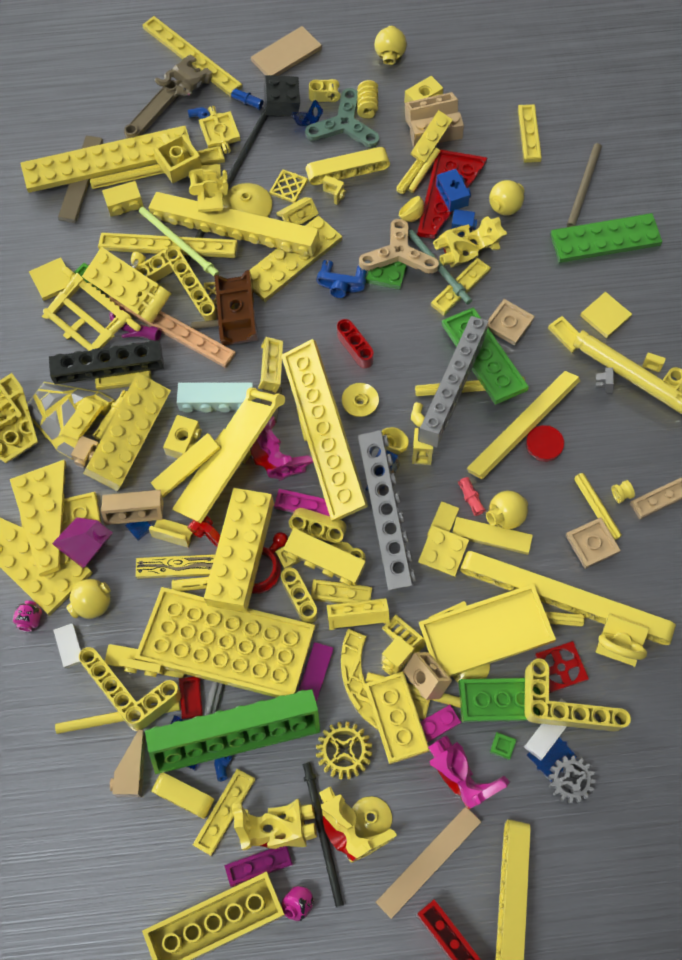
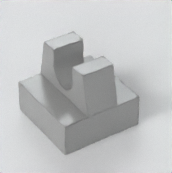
M606 368V373L596 374V387L606 388V393H613V368Z

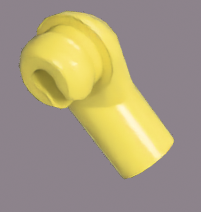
M416 402L413 406L411 420L416 426L421 427L425 418L421 414L423 405Z

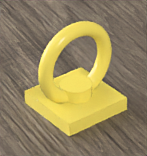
M609 613L602 634L598 638L599 642L595 653L635 667L637 660L647 657V651L643 648V644L649 627Z

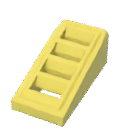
M397 615L390 619V623L382 627V630L392 640L405 630L400 637L405 640L409 635L411 636L406 642L414 648L413 654L420 652L426 645L424 638ZM397 624H399L400 626L394 632H392L391 630Z

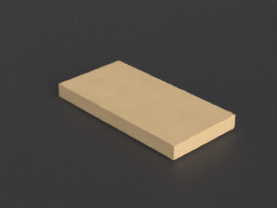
M301 26L251 56V61L264 75L279 76L320 51L322 45Z

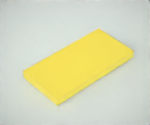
M96 492L64 499L62 532L76 517L98 520L102 524Z
M402 671L365 683L364 686L389 764L391 765L430 752L404 672Z

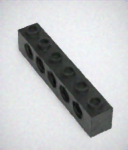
M154 340L145 343H130L124 346H111L104 349L95 348L90 351H75L69 354L49 356L50 377L54 385L164 369L160 342Z

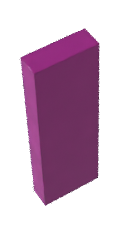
M314 642L298 692L312 689L317 704L334 648Z
M283 846L277 849H268L224 866L230 887H234L265 872L270 874L293 866L288 847Z

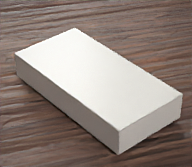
M74 624L54 629L63 667L66 669L80 664L79 653L81 647Z

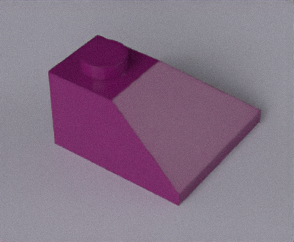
M76 517L52 544L84 569L107 543L113 532L98 520Z

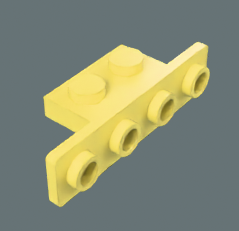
M112 644L108 645L105 657L107 665L125 668V672L134 674L137 673V670L144 671V675L156 677L157 674L184 678V674L163 669L160 664L135 660L138 649Z

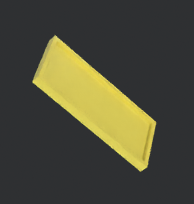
M534 584L419 622L429 654L449 677L556 642Z

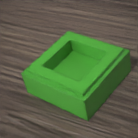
M496 732L489 753L510 760L517 739Z

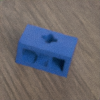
M457 169L438 174L436 187L449 212L469 206L471 192L469 188H466L463 176L459 175Z

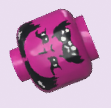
M25 601V603L16 606L13 623L18 630L31 632L32 629L39 626L42 610L36 606L37 603Z
M296 886L286 894L281 903L285 916L294 921H302L314 907V898L309 889Z

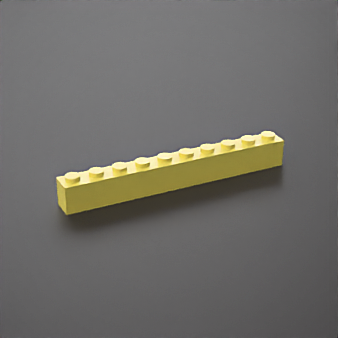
M160 192L155 193L148 207L150 213L160 221L185 226L189 229H201L203 232L228 236L236 240H245L253 244H262L269 248L274 247L286 252L291 251L303 256L313 257L320 241L318 229L225 207H223L221 212L212 211L210 213L209 211L201 213L198 212V201Z

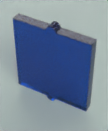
M559 737L541 761L530 752L526 755L536 765V769L540 770L547 778L550 774H554L550 771V768L552 766L557 767L555 764L557 760L562 762L564 756L568 760L572 756L577 757L567 746V742H563Z

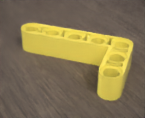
M168 247L135 268L143 275L147 274L146 277L154 282L174 272L205 321L217 320L218 312L215 305L177 247ZM208 310H212L211 313L205 314Z
M86 647L79 653V660L84 669L128 726L134 731L146 728L181 699V693L177 684L172 680H166L136 702L94 648ZM94 657L92 661L86 662L89 658ZM105 672L103 676L98 677L99 673ZM117 686L114 691H109L111 687ZM174 690L172 695H166L168 691ZM129 701L127 705L120 706L122 702ZM158 703L155 708H149L151 704ZM135 716H141L138 721H132Z
M535 659L526 667L524 713L528 721L539 724L614 732L630 724V714L624 709L549 701V665L543 659ZM533 666L538 667L541 671V674H537L534 671ZM533 686L539 688L540 695L533 691ZM533 707L539 709L540 716L534 714ZM554 709L560 712V718L554 715ZM574 711L580 714L581 720L575 718ZM595 714L600 716L601 723L595 719ZM615 716L620 718L621 725L616 722Z

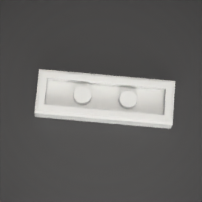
M562 698L559 700V702L567 703ZM554 709V715L560 718V712ZM541 724L524 748L541 761L567 726Z

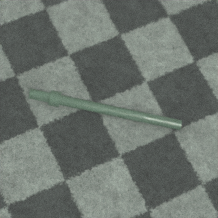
M412 229L409 230L408 236L423 253L436 258ZM438 260L437 270L452 286L453 292L460 296L467 305L470 304L472 299L465 292L464 286L458 283Z

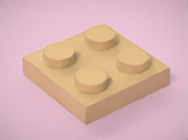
M503 299L488 319V329L493 334L515 346L531 325L535 316Z
M601 517L567 532L565 535L584 569L608 559L621 551Z

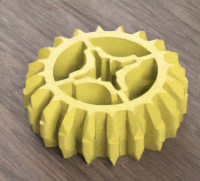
M341 722L337 723L338 729L330 725L331 732L329 733L327 730H324L323 734L326 738L319 737L318 741L322 744L316 745V749L322 751L316 753L317 758H323L319 761V766L327 764L324 772L327 773L332 769V778L338 772L339 780L343 779V774H347V779L350 780L351 772L358 777V768L363 772L366 770L362 763L370 764V760L366 757L372 756V752L367 750L372 748V743H365L369 740V735L361 737L364 734V729L356 732L357 724H354L352 729L349 728V722L345 723V728H342ZM339 735L352 736L347 741H341L335 737ZM357 741L362 748L359 760L352 752ZM330 742L336 749V753L331 760L327 756V747ZM349 746V748H348V753H349V754L342 753V754L339 755V753H341L339 747H342V748L345 749L346 747ZM342 760L353 763V765L348 767H340L336 764Z

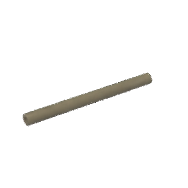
M595 143L567 222V227L576 226L602 145L599 143Z

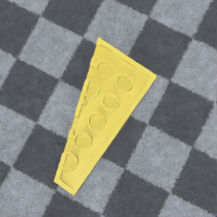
M65 459L10 479L40 577L60 570L61 551L52 543L62 533Z

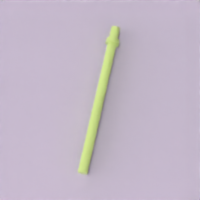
M141 207L139 209V212L199 263L206 273H210L213 276L219 275L220 272L214 268L211 262H207L146 208Z

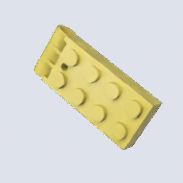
M103 247L100 248L82 275L87 281L151 324L172 294Z

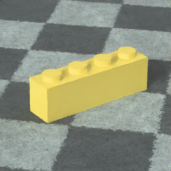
M293 528L283 548L284 552L287 553V558L293 561L300 559L304 561L306 567L313 570L317 567L323 570L322 574L330 578L334 575L340 578V582L347 586H351V584L357 585L366 566V561Z

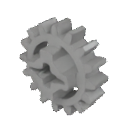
M564 756L562 762L559 760L555 762L557 767L552 766L550 768V771L554 774L548 776V779L553 780L549 788L555 787L556 790L553 795L560 794V801L568 798L569 804L574 799L577 803H580L581 796L586 800L589 797L587 792L592 793L594 791L590 785L596 783V780L591 779V776L595 773L594 771H588L590 764L585 766L582 764L583 758L576 761L575 756H572L570 760ZM574 766L579 768L582 772H579L578 770L574 769ZM563 768L564 775L558 779L559 771ZM569 776L575 779L578 778L574 783L572 781H565ZM585 781V787L581 791L580 784ZM562 787L568 789L570 793L564 791Z

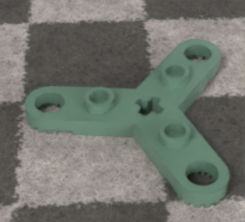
M347 88L342 92L337 116L310 124L305 129L306 138L310 141H318L321 138L325 139L345 133L368 148L376 147L379 143L378 133L355 119L358 92L353 88ZM349 94H350V95L352 94V96H354V97H353V98H347L346 96L349 95ZM312 130H313V131H314V130H315V131L317 130L318 133H317V134H310L309 132L312 131ZM368 137L375 138L374 141H368L367 139Z

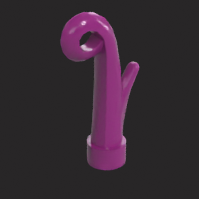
M110 311L109 317L112 322L116 316ZM126 323L120 328L129 332L122 334V338L143 337L148 338V340L159 341L162 334L161 328L155 326L140 325L141 330L135 331Z

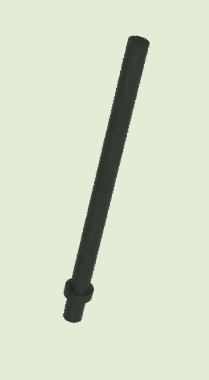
M309 762L303 764L305 774L303 779L304 782H307L311 804L315 811L317 830L335 907L337 908L344 906L329 839L324 828L323 814L315 783L317 778L316 774H313L312 766Z

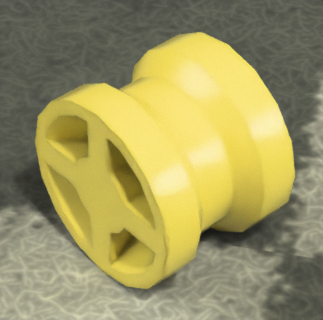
M628 480L623 481L620 485L615 484L611 487L613 497L618 503L624 502L627 498L632 499L635 497L633 486Z

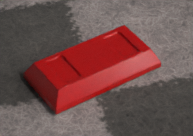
M179 678L182 719L203 716L200 678Z

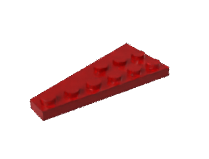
M439 149L440 153L435 159L427 190L424 212L421 215L417 232L418 236L435 239L453 212H449L436 187L437 175L457 169L459 175L463 176L466 188H470L487 163V157Z

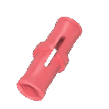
M469 477L462 478L458 481V485L463 491L465 502H468L474 516L483 514L486 510L479 499L478 491H475Z

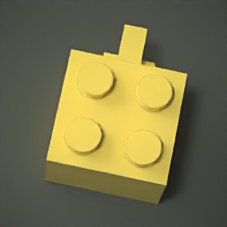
M166 134L160 136L162 145L153 149L155 159L172 184L189 176L191 170L202 168L200 155L185 134L173 140H170Z

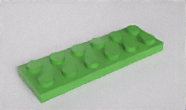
M653 213L554 229L550 233L559 263L661 246L662 244Z
M474 307L442 320L443 328L456 347L470 317L474 316L481 319ZM487 329L486 338L472 367V371L496 405L528 391L529 386L493 334Z

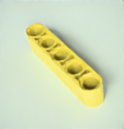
M377 147L311 162L305 169L310 184L320 185L323 184L325 175L342 180L385 170L390 166V162L385 148Z

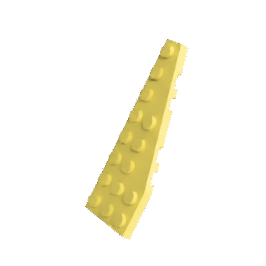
M0 518V568L48 615H51L70 596L74 586L80 581L88 579L93 572L86 566L83 569L61 552L60 570L40 577L25 528Z

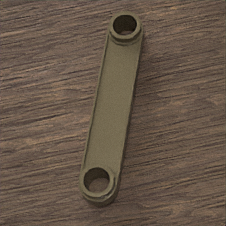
M171 80L167 86H163L131 123L125 126L124 135L126 139L143 135L172 101L177 98L174 97L177 86L175 80Z

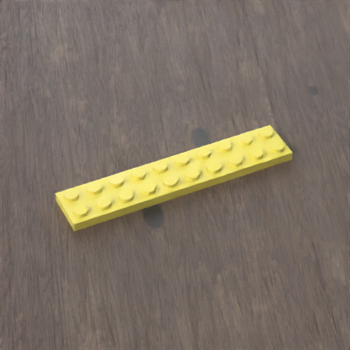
M186 126L21 162L27 191L31 193L157 164L153 149L162 145L160 136L166 134L170 140H173L185 134L190 141Z
M311 339L281 356L331 520H340L368 507L317 343Z

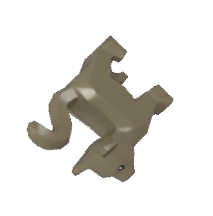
M189 55L176 64L173 69L167 71L164 74V80L156 77L155 82L157 85L165 87L171 82V77H174L177 84L174 97L180 95L190 96L192 90L199 88L202 83H211L212 72L208 68H204L202 71H200V68L195 69L192 66V62L194 63L196 58Z

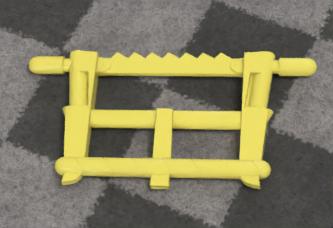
M66 266L62 268V272L72 280L63 292L60 291L50 306L43 310L44 315L41 316L44 319H51L65 331L63 336L69 340L72 337L88 351L95 348L102 349L126 323L135 331L141 330V326L131 319L132 317L128 313L120 310L119 305H115V302H111L110 298H106L105 294H101L97 287H92V283H86L78 273L75 274ZM80 287L116 316L106 328L70 300ZM64 305L80 317L71 327L56 315ZM86 322L100 333L93 344L76 332Z

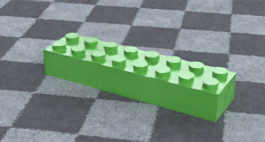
M311 689L307 691L301 690L286 696L281 695L266 701L261 700L246 706H237L226 711H217L206 716H197L186 721H176L161 727L156 726L145 730L149 756L156 775L320 733L317 704Z

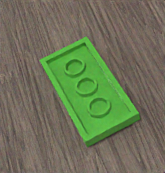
M525 678L460 679L458 681L462 723L528 721L524 713ZM533 686V691L540 695L539 688ZM533 707L534 714L540 716L539 709Z

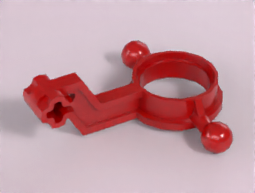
M207 515L201 523L193 520L187 528L195 536L202 538L205 535L214 546L218 547L221 535L212 527L213 521ZM276 533L273 537L272 545L269 548L263 547L262 555L267 556L272 561L273 570L265 581L254 583L252 594L264 593L277 584L281 575V565L274 553L279 547L285 546L288 540V536L285 533Z

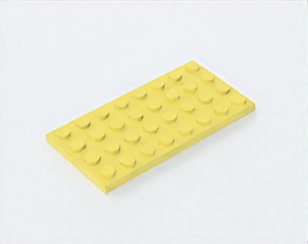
M161 587L135 655V660L160 664L163 669L277 698L281 695L286 696L296 693L315 625L249 608L247 613L210 607L207 606L204 597Z

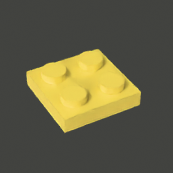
M432 526L418 563L455 577L469 540Z

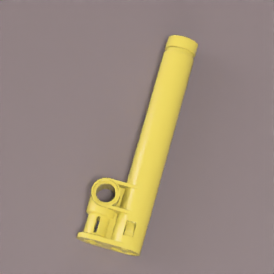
M584 330L580 332L573 343L574 347L581 349L582 352L607 368H613L615 373L682 414V369L678 367L671 368L662 380L597 338L589 335Z

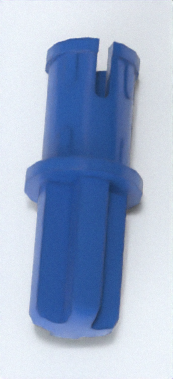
M234 89L231 94L232 98L258 110L262 108L264 103L263 99L251 95L250 92L245 93Z

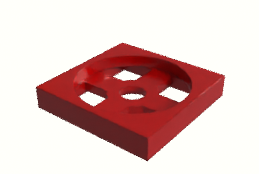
M573 641L535 653L534 655L535 659L545 660L547 655L551 654L554 664L549 667V676L556 674L560 676L563 684L556 683L549 678V693L589 680ZM565 650L570 652L574 659L562 660L559 651ZM558 664H563L565 670L559 671L557 668ZM578 667L579 674L574 681H571L568 671Z

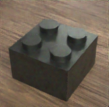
M265 75V115L298 117L300 107L298 77Z

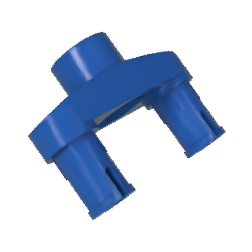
M323 260L316 281L319 285L330 289L332 296L343 298L346 292H360L364 290L367 273L365 269L361 270L358 265L355 276L331 273L333 262L329 260L326 265L327 260Z

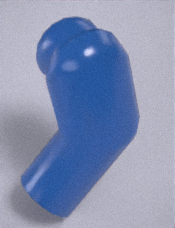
M204 107L189 109L188 115L189 118L198 117L203 119L210 116V112Z
M232 755L215 759L214 761L217 780L220 782L228 779L226 768L232 760Z

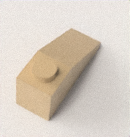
M138 730L116 768L114 778L110 780V791H113L112 794L115 797H142L146 746L144 730Z

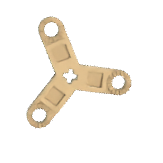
M395 219L391 222L390 245L362 254L359 257V266L362 270L370 271V269L373 270V268L383 267L399 261L412 268L420 269L422 272L433 274V272L437 271L439 262L436 258L408 246V223L402 219Z

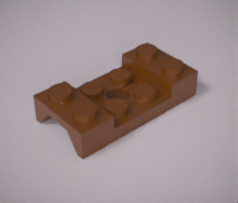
M246 270L240 277L228 279L215 275L219 335L222 345L227 346L258 341L253 300V279L250 270ZM234 303L240 304L238 309H231Z

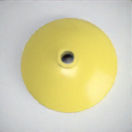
M242 183L228 190L227 195L223 197V207L269 217L272 211V199L268 191L263 187L253 183Z

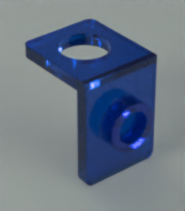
M314 100L308 112H292L291 116L298 126H308L319 121L323 109L318 101ZM315 107H316L317 110H318V113H317V116H316V117L314 116V108H315Z

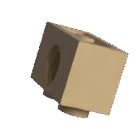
M429 652L414 653L403 670L408 680L414 684L419 690L420 695L426 700L440 699L452 682V679Z

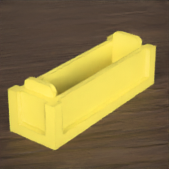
M265 337L261 345L263 355L261 382L258 389L276 393L281 385L283 341Z
M386 598L327 605L329 630L376 623H390Z

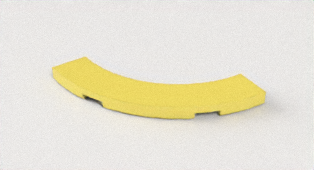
M348 628L341 652V672L345 690L357 712L366 722L378 730L364 686L365 680L361 668V657L366 636Z

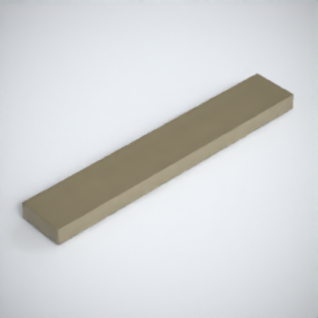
M86 135L81 149L103 144V139ZM90 179L69 184L58 215L59 221L76 223Z

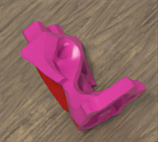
M272 416L250 448L255 464L264 467L268 477L279 479V481L291 475L305 473L306 467L313 463V459L309 455L292 458L290 455L287 456L280 452L281 441L272 432V428L275 425V417Z
M447 735L428 747L434 756L429 761L430 765L437 769L450 789L461 797L467 809L481 804L484 800L506 788L510 783L505 776L492 783L474 782L470 777L473 773L469 767L463 747L458 742L452 745Z

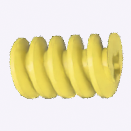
M366 80L361 82L357 88V113L360 117L369 119L373 118L378 111V84L375 81Z

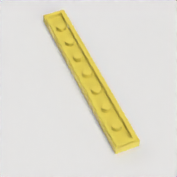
M155 16L142 25L145 31L182 60L189 55L194 56L196 61L192 62V66L195 69L200 68V71L208 68L212 72L211 82L230 97L234 89L241 90L243 88L242 83Z
M101 233L98 244L99 250L103 247L107 251L158 254L168 247L175 246L182 255H188L167 236ZM179 237L200 256L236 257L237 240Z
M564 371L467 467L468 472L483 479L580 382L579 376Z

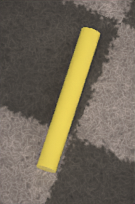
M434 148L408 188L409 192H415L440 153L438 148Z

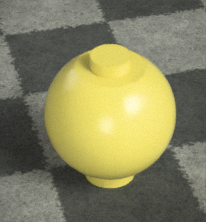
M388 26L382 29L375 38V51L383 59L384 64H395L396 60L401 58L406 51L407 40L404 33L395 26Z
M511 180L498 182L492 188L489 195L492 209L503 216L515 214L523 205L524 188L521 184Z
M502 491L492 498L489 511L486 512L487 521L490 525H497L503 529L517 528L527 518L528 502L515 491Z
M85 579L77 583L70 594L71 603L67 605L70 615L75 619L79 616L85 619H94L103 615L110 604L111 590L105 582L102 583L95 579Z

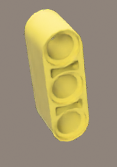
M297 508L289 520V526L292 530L295 528L310 536L332 543L342 541L347 530L344 521L331 520L330 516L304 508ZM296 517L301 518L303 522H299ZM314 523H318V524H320L322 527H321V528L316 527ZM333 529L339 530L340 533H335Z
M291 567L284 569L281 573L282 584L302 622L314 623L318 616L317 608L298 571ZM288 576L295 577L293 582H287L285 579ZM297 593L304 594L302 599H296L294 596ZM309 609L314 613L311 616H305L303 612Z
M164 772L160 773L151 789L152 793L205 819L215 800L211 796Z

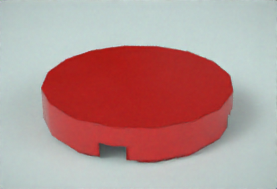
M541 425L529 432L526 439V448L528 453L535 457L536 460L549 462L558 458L562 453L564 439L556 428Z

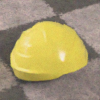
M420 196L412 198L400 209L399 217L406 222L418 220L424 212L423 199Z
M394 427L382 430L383 434L388 437L389 446L386 447L387 450L398 455L408 448L409 440L402 430Z

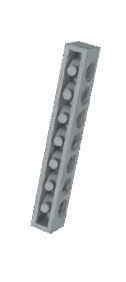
M474 316L470 317L420 427L419 442L438 447L486 338L489 321Z
M381 430L358 435L388 590L393 591L414 586L413 582L416 581L414 569H410L409 562H412L411 551L406 549L405 543L408 542L406 530L403 531L401 523L405 521L403 512L398 509V504L401 501L399 492H395L394 489L397 481L395 473H391L390 469L393 461L391 454H387L386 447L389 446L388 437ZM374 449H381L380 456L372 457ZM384 467V475L376 476L377 468ZM388 486V494L381 496L379 494L380 488ZM386 505H391L393 508L392 513L389 515H384L383 508ZM395 524L396 532L391 535L388 534L387 527ZM398 543L400 551L397 554H392L391 546ZM397 563H403L404 571L400 574H397L394 570Z

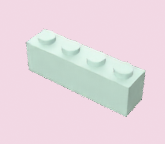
M178 383L177 405L179 411L186 413L192 411H202L205 413L211 411L224 413L237 411L246 398L247 390L253 387V383Z

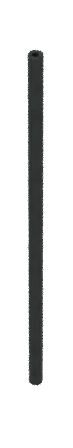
M265 109L262 111L227 176L228 189L268 116L265 115ZM199 229L195 238H203L205 232ZM189 255L184 256L189 264L192 257Z

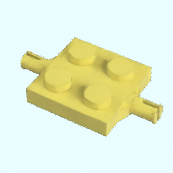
M210 106L208 108L210 116L199 120L207 147L222 146L225 154H227V151L230 153L231 149L228 144L241 141L231 111L217 113L215 106H212V108Z

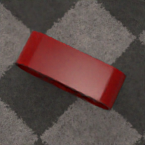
M340 320L337 323L338 339L361 368H370L373 365L374 357L372 347L350 320Z

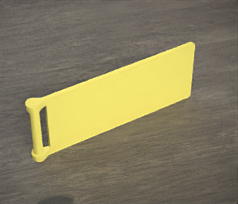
M253 387L247 390L245 400L216 442L221 449L200 466L172 510L199 523L204 520L275 410L285 403L284 395L261 392ZM258 398L270 401L272 405L268 406L252 402V400Z

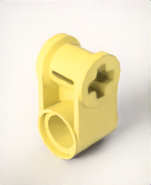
M312 80L309 83V99L316 103L338 101L340 99L338 80Z

